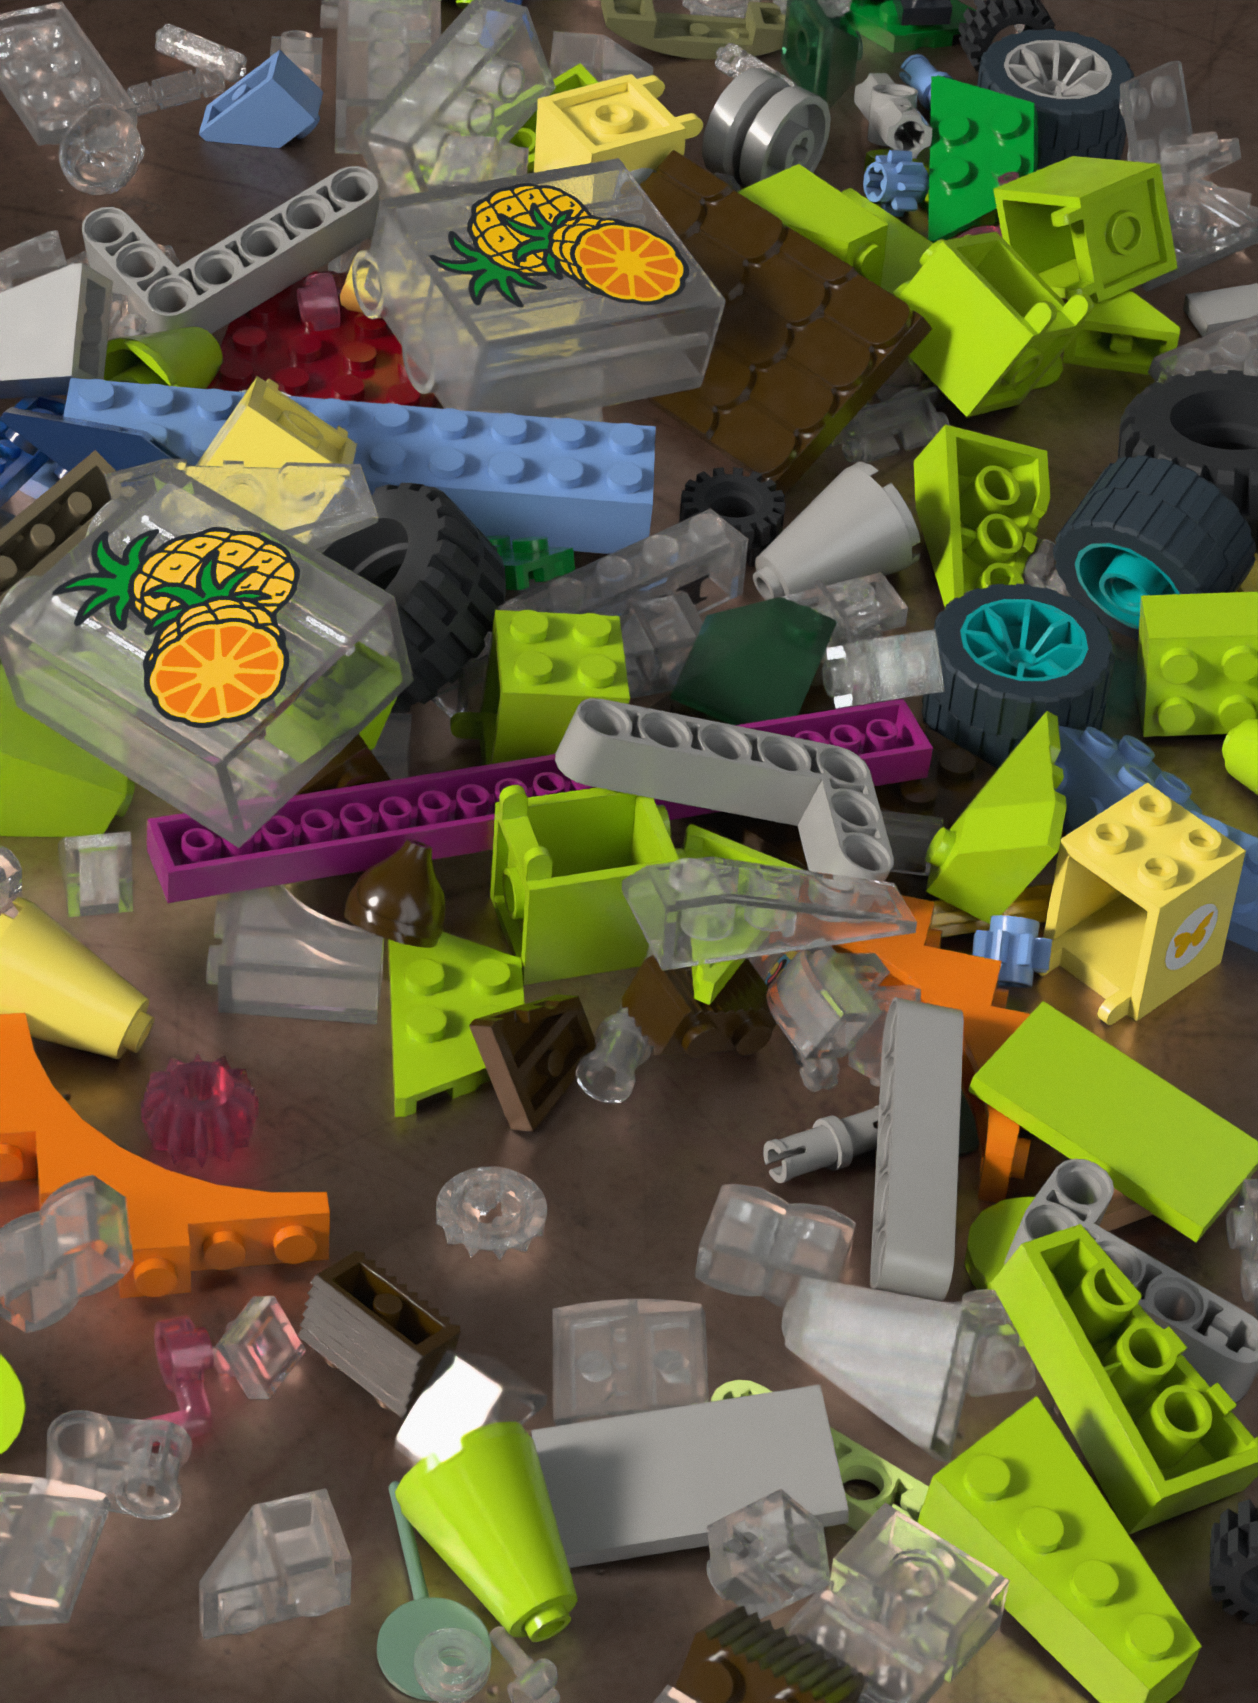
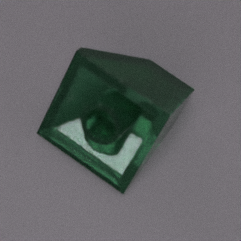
M787 0L781 63L795 86L820 96L828 104L830 110L855 82L857 61H860L863 56L861 35L857 30L854 31L842 11L829 0Z
M777 597L709 614L703 622L670 699L731 725L797 716L825 653L837 620L784 597Z

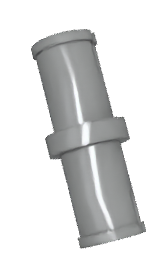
M879 1105L873 1109L842 1119L830 1115L816 1120L812 1129L782 1139L767 1141L763 1150L765 1165L782 1160V1166L768 1171L770 1176L776 1182L784 1183L793 1177L823 1167L835 1171L849 1166L853 1157L877 1150Z

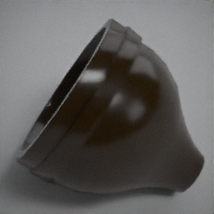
M407 839L402 847L393 855L371 866L359 877L355 886L350 891L345 902L344 917L365 931L388 940L415 947H435L442 935V923L446 907L444 893L433 867L432 847L418 840Z

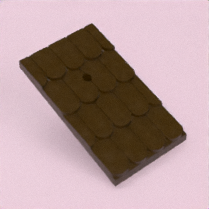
M673 150L657 167L659 170L656 173L653 172L621 207L622 211L620 213L617 212L612 218L648 228L670 240L679 249L680 255L689 266V276L685 280L686 286L683 292L674 298H669L665 302L655 305L622 303L585 290L576 281L563 273V279H557L549 287V292L579 301L581 304L582 316L577 326L573 343L575 349L751 474L755 471L762 474V483L769 479L777 484L776 491L782 490L785 496L933 328L922 315L912 310L907 303L859 274L854 267L786 226L781 219L733 190L728 183Z

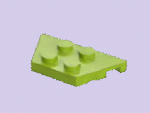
M443 931L437 945L432 948L415 947L388 940L395 1117H406L416 1113V1103L423 1098L447 1090L451 1098L454 1099L475 1091L481 1084L491 1081L469 1025L476 1018L525 1004L521 958Z

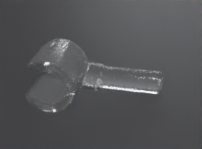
M503 1626L494 1628L489 1634L490 1640L518 1676L507 1687L511 1702L559 1703L560 1695L554 1688L558 1681V1673L553 1662L545 1658H540L537 1662H534L530 1656L525 1654Z

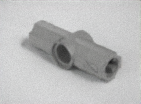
M869 73L865 81L856 85L854 103L869 121L868 141L877 145L889 146L892 150L912 151V159H916L924 148L931 146L932 127L916 109L917 89L907 85L895 84L887 73Z

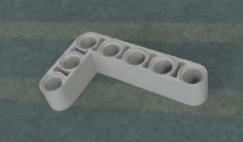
M349 166L340 169L179 267H176L127 213L114 207H101L88 214L82 223V234L90 268L113 281L112 295L146 333L195 326L203 328L212 334L375 234L382 223L378 180L374 173L367 168Z
M590 698L583 700L578 705L555 753V762L558 769L566 777L583 785L798 826L814 894L818 902L827 911L843 919L857 920L866 915L894 865L892 850L870 770L857 754L839 746L605 699Z

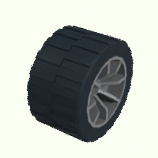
M1033 29L1005 36L1002 40L990 45L988 51L983 53L980 61L978 87L1035 104L1038 114V170L1072 156L1121 160L1135 76L1134 72L1130 69L1128 61L1123 56L1121 57L1118 51L1109 45L1101 43L1100 40L1090 36L1086 37L1076 32L1057 31L1056 29Z

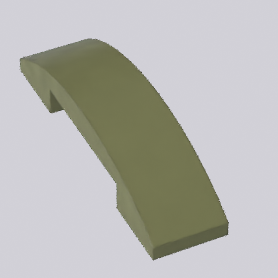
M600 0L605 25L614 33L644 48L683 58L739 59L771 53L801 42L805 34L799 9L795 4L749 1L746 17L732 18L655 12L652 0Z

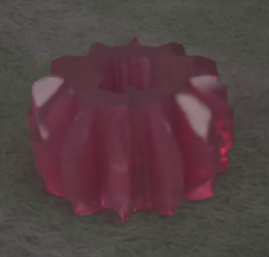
M198 1051L192 1062L183 1063L170 1057L165 1071L151 1072L150 1080L146 1085V1092H144V1100L141 1101V1121L145 1123V1131H148V1138L152 1143L153 1150H168L174 1164L187 1157L196 1158L201 1168H203L208 1157L216 1156L229 1162L235 1148L249 1147L255 1119L258 1118V1097L255 1096V1088L251 1087L247 1070L241 1068L231 1069L226 1056H222L213 1062L203 1061Z

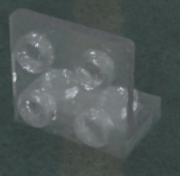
M1170 61L1120 84L1119 108L1122 117L1125 119L1129 144L1128 161L1160 164L1164 186L1191 184L1241 159L1238 138L1218 139L1217 132H1203L1193 135L1181 61Z

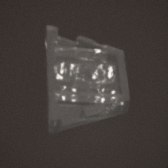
M1187 176L1164 186L1178 269L1143 283L1141 287L1146 291L1152 290L1258 243V207L1250 205L1252 194L1234 188L1219 187L1213 182L1193 176Z

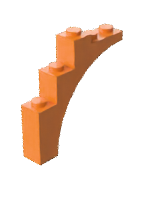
M802 875L798 892L768 929L764 961L776 964L783 955L794 950L798 952L800 957L797 970L813 974L857 993L887 1013L894 997L962 1010L964 1026L961 1089L974 1116L979 1141L978 1147L981 1164L978 1199L995 1203L1005 1200L1010 1177L1024 1179L1031 1140L1019 1137L1020 1130L1026 1129L968 1091L973 1076L1030 1016L1029 1013L1006 1009L1009 990L997 988L1001 961L940 949L943 930L931 928L935 905L933 901L879 891L863 918L847 920L827 911L818 902L814 894L811 878Z
M26 1013L0 1014V1182L38 1179L43 1241L114 1235L120 1298L160 1297L169 1294L191 1293V1271L227 1270L235 1267L284 1263L299 1264L309 1261L329 1260L330 1210L327 1192H267L217 1185L164 1169L121 1148L84 1121L53 1087L34 1051Z

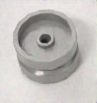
M751 68L735 77L721 93L710 113L703 134L702 157L705 168L715 176L733 185H743L744 188L797 164L814 173L823 156L829 138L831 116L828 104L820 96L799 86L790 87L781 77L762 68Z

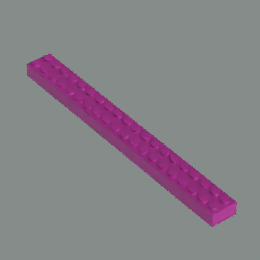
M904 699L735 725L848 749L857 754L867 764L874 786L928 778L933 747ZM555 754L149 818L147 819V852L167 903H174L366 871L371 866L393 855L402 847L407 839L418 840L432 847V860L493 850L495 802H499L500 793L504 788L510 785H520L524 788L528 798L596 787L583 785L566 777L557 767ZM654 799L656 805L663 804L666 807L669 820L722 812Z

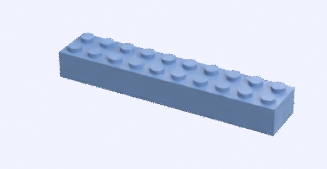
M70 378L64 417L144 430L192 467H195L246 392L175 387L162 384L115 382L102 379ZM287 396L336 429L339 425L348 432V438L357 443L350 477L312 530H318L324 524L321 521L333 511L339 513L345 509L356 490L367 494L368 491L375 492V488L388 484L400 486L401 483H416L435 487L444 492L485 537L509 535L512 545V540L545 536L548 537L550 547H573V551L647 557L653 509L656 426L584 421L572 418L524 416L513 413L500 414L464 411L454 408L440 409L404 406L394 403L380 404L344 401L334 398L320 399ZM179 488L157 517H169Z

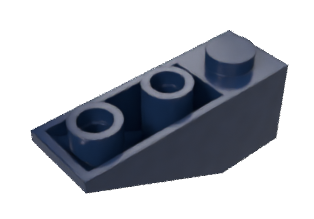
M13 407L6 410L0 417V421L9 427L5 436L26 453L34 456L40 450L55 461L58 466L54 469V473L60 479L96 450L139 493L117 519L119 524L130 530L135 524L146 530L194 468L144 430Z

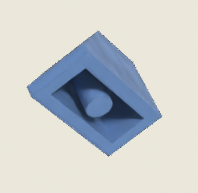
M279 50L206 106L199 135L209 142L281 148L295 136L298 139L306 137L317 126L320 120L318 113L323 91Z

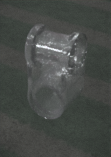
M72 1410L63 1413L52 1421L47 1430L46 1490L54 1501L71 1509L87 1508L130 1514L146 1520H160L170 1517L178 1511L183 1494L181 1486L177 1482L180 1467L188 1462L193 1446L191 1437L182 1427L161 1419L139 1420L103 1415L88 1410ZM156 1441L160 1442L158 1454L152 1453V1446ZM149 1485L155 1487L154 1496L151 1498L147 1497Z

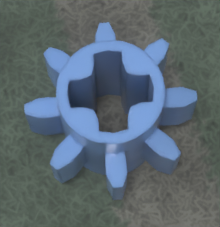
M889 150L888 155H876V162L868 166L864 175L863 187L866 197L874 204H881L880 208L892 216L903 217L905 211L916 212L918 210L917 204L924 201L929 190V176L923 163L912 162V151Z
M996 915L991 916L989 931L976 930V933H974L972 955L1001 961L998 985L1030 988L1032 987L1034 972L1047 973V970H1049L1052 939L1038 938L1039 921L1023 917Z

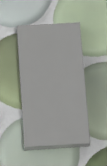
M820 1384L531 1430L569 1568L846 1524L849 1520V1509Z

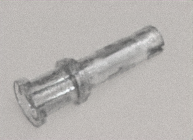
M662 938L655 940L649 946L645 959L651 955L655 959L661 955L665 957L673 940ZM679 944L673 955L676 958L682 954L688 957L684 947ZM621 1004L616 1014L606 1017L599 1024L595 1033L596 1047L593 1052L587 1053L580 1060L575 1074L582 1090L593 1099L603 1103L616 1104L623 1102L632 1094L636 1083L634 1072L637 1066L643 1065L650 1058L654 1045H648L647 1036H641V1027H636L634 1017H629L628 1008H622Z

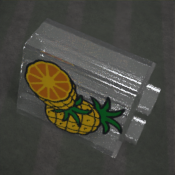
M619 158L380 199L370 249L359 251L354 258L352 266L353 288L361 310L370 319L383 318L402 345L405 370L413 387L421 394L434 393L444 409L454 408L464 411L500 414L513 413L524 416L551 418L699 388L703 382L726 302Z
M169 464L164 466L131 497L120 496L107 502L92 519L86 537L43 576H28L16 583L0 604V658L17 707L238 848L256 833L414 681L395 596Z

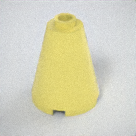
M17 897L12 902L19 912L17 916L12 918L4 913L0 915V1014L26 1013L32 1038L115 1059L121 1058L127 1049L137 1053L146 1041L155 1020L153 1016L146 1013L149 999L34 902L23 897Z

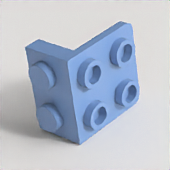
M1059 726L1061 751L1054 765L1063 769L1064 779L1057 789L1054 788V790L1066 796L1067 808L1063 831L1067 835L1146 783L1155 787L1189 812L1193 810L1202 814V810L1189 798L1192 794L1191 788L1175 775L1162 771L1152 761L1155 757L1154 752L1140 740L1129 735H1124L1122 739L1109 737L1093 727H1087L1085 731Z

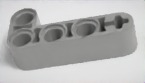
M1071 1159L1062 1162L1056 1167L1026 1209L1007 1253L1004 1265L1022 1243L1081 1224L1142 1294L1138 1304L1158 1326L1163 1329L1169 1326L1187 1346L1182 1355L1206 1383L1212 1387L1218 1382L1234 1402L1240 1401L1249 1391L1258 1373V1320L1244 1310L1099 1227L1114 1193L1112 1179L1103 1168L1091 1161Z

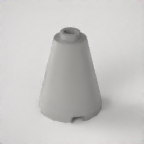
M860 461L851 467L845 468L756 558V572L753 573V580L757 590L767 602H776L780 606L788 608L905 570L919 560L920 554H912V547L920 542L919 531L912 513L892 483L882 488L870 477L879 470L871 464Z

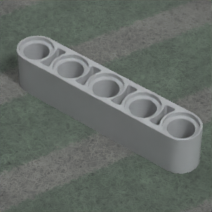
M894 997L887 1013L882 1041L870 1284L871 1288L875 1290L941 1302L946 1297L950 1286L955 1257L964 1026L963 1012L960 1009Z

